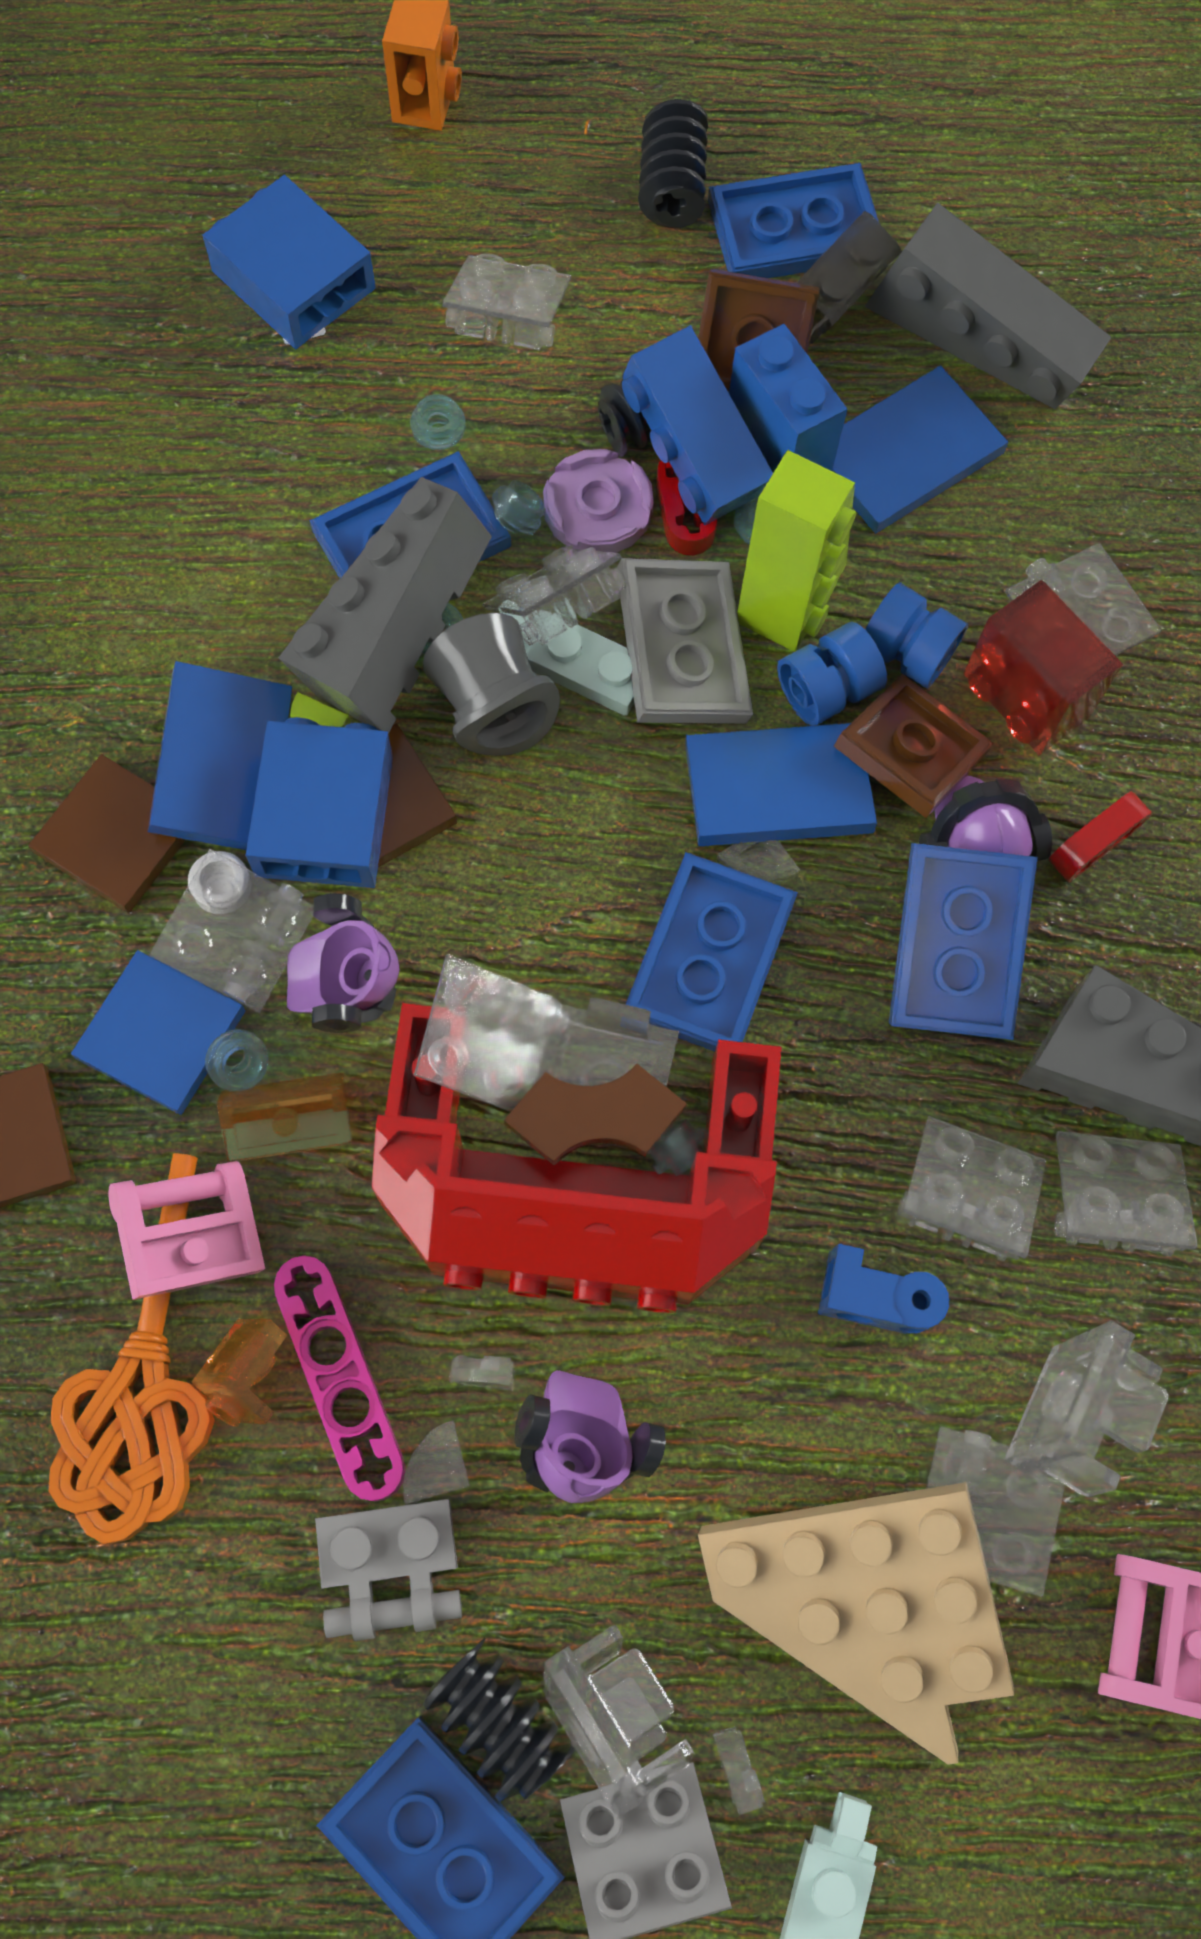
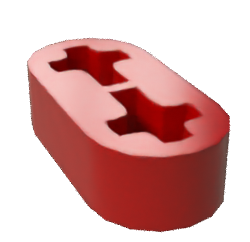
M660 460L657 468L656 491L666 539L676 552L683 555L695 556L704 553L711 547L715 539L717 519L704 525L698 512L692 513L693 523L700 529L698 533H689L687 526L683 525L684 513L690 511L680 496L678 489L679 481L676 477H673L675 471L670 462L664 463Z
M1130 791L1066 840L1049 857L1048 861L1067 882H1071L1131 836L1152 816L1153 812L1133 791Z

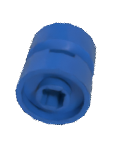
M899 582L895 584L883 599L865 630L876 643L884 663L887 664L895 659L901 662V673L928 689L953 656L967 631L968 623L943 608L933 612L928 611L927 599Z
M852 621L821 637L818 647L808 644L780 659L777 665L778 678L788 702L796 714L810 726L818 725L843 711L846 701L853 704L860 702L885 688L887 683V670L876 643L862 626Z

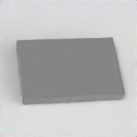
M621 558L616 570L627 651L632 664L631 680L637 723L747 724L753 716L729 562Z

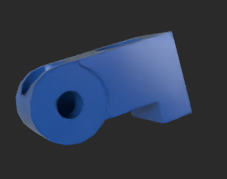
M838 1244L829 1252L818 1310L819 1315L905 1334H917L925 1331L930 1327L938 1325L946 1317L949 1309V1294L945 1285L936 1276L927 1272H913L903 1277L861 1267L864 1249Z

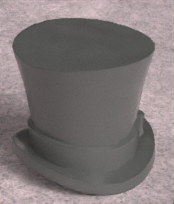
M486 613L463 619L443 631L431 643L425 653L423 671L456 710L453 713L456 724L452 732L456 742L461 747L483 755H512L531 748L551 729L559 710V691L549 676H537L532 672L524 646L519 622L512 616L503 613Z

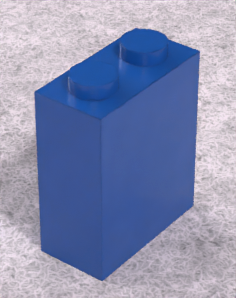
M285 174L267 188L260 189L252 199L227 217L218 220L211 229L202 235L212 272L295 350L376 289L370 252Z
M782 324L736 347L729 395L772 472L774 473L787 450L832 471L847 407L787 326Z
M300 717L289 718L285 722L267 721L245 854L256 878L375 888L393 761L388 731H379L376 727L364 723H350L345 727L323 726L313 720Z

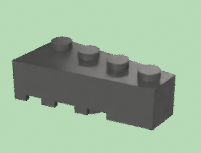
M938 202L864 306L1053 409H1056L1082 383L1111 339V336Z
M421 477L413 488L403 496L401 503L379 531L368 540L364 550L342 578L331 587L327 597L308 621L297 630L292 641L278 658L318 698L362 723L372 725L379 731H388L389 734L397 719L391 713V710L401 692L410 694L420 675L414 668L426 643H432L442 633L446 625L442 621V613L448 601L460 598L492 536L458 492Z
M1095 965L1075 987L1017 1084L1037 1091L1043 1088L1068 1097L1069 1102L1090 1109L1096 1106L1128 1117V1122L1148 1129L1157 1127L1184 1136V1141L1201 1146V1028Z

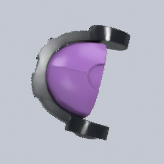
M966 776L934 810L936 821L931 832L922 833L919 838V844L1038 857L1037 861L1049 859L1053 845L1052 831L1045 814L1039 813L1032 797L1023 789L1019 781L996 778L995 781L984 782L973 776Z
M324 894L314 898L313 916L332 927L295 944L291 948L287 961V1007L290 1011L297 1013H312V1027L330 1033H348L361 1029L362 1023L374 1021L384 1012L391 1011L397 990L395 984L398 979L400 966L397 954L391 943L362 915V902L345 894Z
M558 1370L552 1372L548 1378L543 1397L530 1394L519 1410L515 1425L514 1442L516 1447L520 1448V1462L526 1472V1481L547 1493L551 1491L558 1498L570 1503H585L599 1499L609 1494L619 1484L634 1474L650 1477L659 1467L666 1446L664 1427L648 1422L642 1423L631 1438H629L619 1393L612 1385L600 1380Z

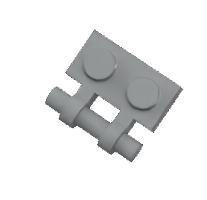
M450 1499L315 1518L321 1589L349 1585L350 1606L324 1610L323 1620L326 1638L352 1635L354 1641L374 1639L376 1631L414 1625L415 1632L436 1629V1622L462 1618L460 1591L453 1590L434 1593L431 1572L458 1568ZM409 1576L411 1597L374 1602L372 1581Z

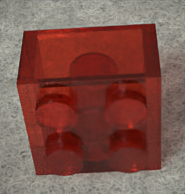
M1041 579L988 618L963 674L968 678V683L975 695L985 702H990L1006 719L1007 726L1013 736L1020 742L1029 744L1040 756L1091 717L1123 666V663Z

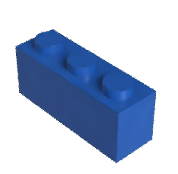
M691 325L631 355L622 375L624 396L632 410L636 413L642 412L652 430L650 432L652 446L662 462H670L680 480L678 483L679 493L688 510L692 513L698 512L704 525H707L759 497L773 472Z

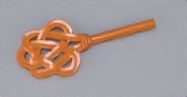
M173 1154L168 1180L195 1175L198 1158L187 1154ZM189 1202L162 1207L159 1224L186 1219ZM171 1292L143 1298L137 1331L129 1335V1340L124 1343V1347L119 1351V1358L111 1371L85 1369L66 1379L52 1398L51 1424L61 1447L50 1467L48 1491L59 1508L75 1514L86 1535L102 1544H113L130 1540L147 1527L149 1523L166 1522L182 1510L190 1488L188 1463L208 1443L215 1422L210 1400L195 1385L170 1379L169 1364L171 1359L167 1355L169 1354V1348L166 1346L168 1340L163 1336V1330ZM141 1371H143L145 1388L136 1395L133 1385ZM95 1393L78 1418L79 1406L84 1398ZM176 1402L186 1409L188 1415V1423L183 1434ZM116 1413L117 1417L104 1431L96 1446H94V1443L102 1433L103 1429L105 1428L113 1414ZM151 1417L153 1420L155 1435L159 1449V1454L157 1455L155 1452L153 1437L148 1424V1420ZM127 1446L131 1469L120 1474L114 1466ZM79 1469H80L81 1473H80V1475H79V1477H78V1480H77V1473H78V1471H79ZM163 1480V1487L159 1496V1482ZM115 1505L124 1514L116 1520H111L103 1509Z

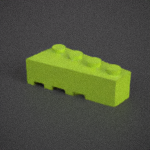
M789 450L786 451L758 497L737 611L740 625L793 652L797 651L806 634L812 637L818 634L830 609V606L826 603L846 567L850 529L856 517V511L852 510L855 482Z

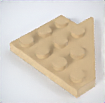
M967 1482L701 1526L698 1538L713 1602L946 1764L958 1763V1747L948 1705L1014 1696L1013 1680Z

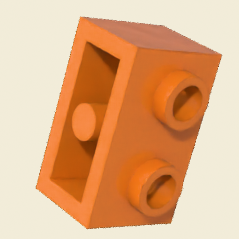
M394 0L382 45L391 118L394 123L442 131L450 101L457 102L459 99L462 72L461 68L454 67V60L458 50L459 30L458 26L451 25L449 0Z

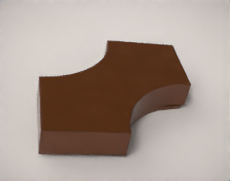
M637 1063L621 1077L608 1083L593 1086L570 1084L553 1077L545 1071L504 1119V1125L553 1165L557 1164L573 1150L596 1143L621 1145L646 1157L686 1109L687 1103Z

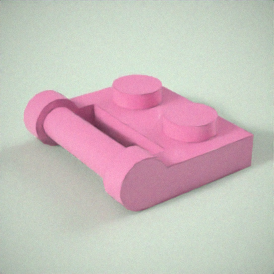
M238 1161L217 1164L214 1172L135 1186L132 1180L110 1184L108 1191L109 1205L112 1216L117 1222L132 1300L257 1274L265 1269L243 1168ZM217 1196L223 1201L225 1212L145 1227L142 1215L143 1210Z
M1117 1554L1114 1575L1121 1578L1108 1674L1100 1673L1098 1694L1201 1719V1573ZM1148 1583L1165 1587L1153 1685L1135 1681Z

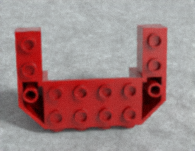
M402 1003L385 1115H377L372 1190L381 1206L432 1273L444 1276V1286L461 1290L479 1291L482 1290L483 1281L509 1284L508 1293L521 1297L546 1298L548 1288L573 1291L572 1300L582 1304L609 1306L612 1302V1296L638 1299L637 1308L640 1310L656 1313H676L677 1304L689 1305L758 1249L767 1235L777 1161H772L782 1047L718 1039L712 1059L703 1152H696L689 1175L569 1161H559L553 1165L543 1158L466 1150L463 1148L456 1119L469 1035L466 1012L460 1009Z

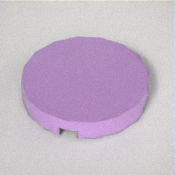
M607 449L583 450L564 458L555 467V473L550 477L549 481L547 479L543 489L545 521L554 537L568 548L588 555L614 554L632 546L647 531L654 505L652 484L640 465L632 459L630 464L625 459L618 458L619 453Z

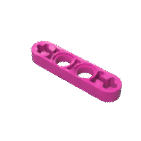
M310 1256L294 1257L284 1263L276 1274L274 1282L275 1296L343 1479L349 1490L360 1499L375 1502L386 1500L397 1493L404 1482L406 1469L401 1450L335 1278L328 1267L317 1258ZM301 1271H306L311 1278L321 1277L322 1284L317 1285L313 1289L319 1309L324 1312L333 1304L336 1313L335 1315L316 1317L300 1329L298 1319L311 1316L303 1299L298 1295L289 1297L288 1290L297 1285L295 1275ZM328 1328L337 1329L345 1337L346 1349L344 1355L334 1364L327 1366L317 1364L310 1353L311 1340L321 1330ZM349 1389H357L364 1392L370 1406L365 1420L354 1427L341 1426L333 1415L335 1399L340 1393ZM379 1425L383 1437L380 1439H370L369 1441L375 1456L380 1460L390 1458L393 1468L384 1473L386 1485L376 1490L372 1482H359L357 1472L366 1467L361 1448L356 1445L347 1453L343 1441L345 1439L364 1437Z

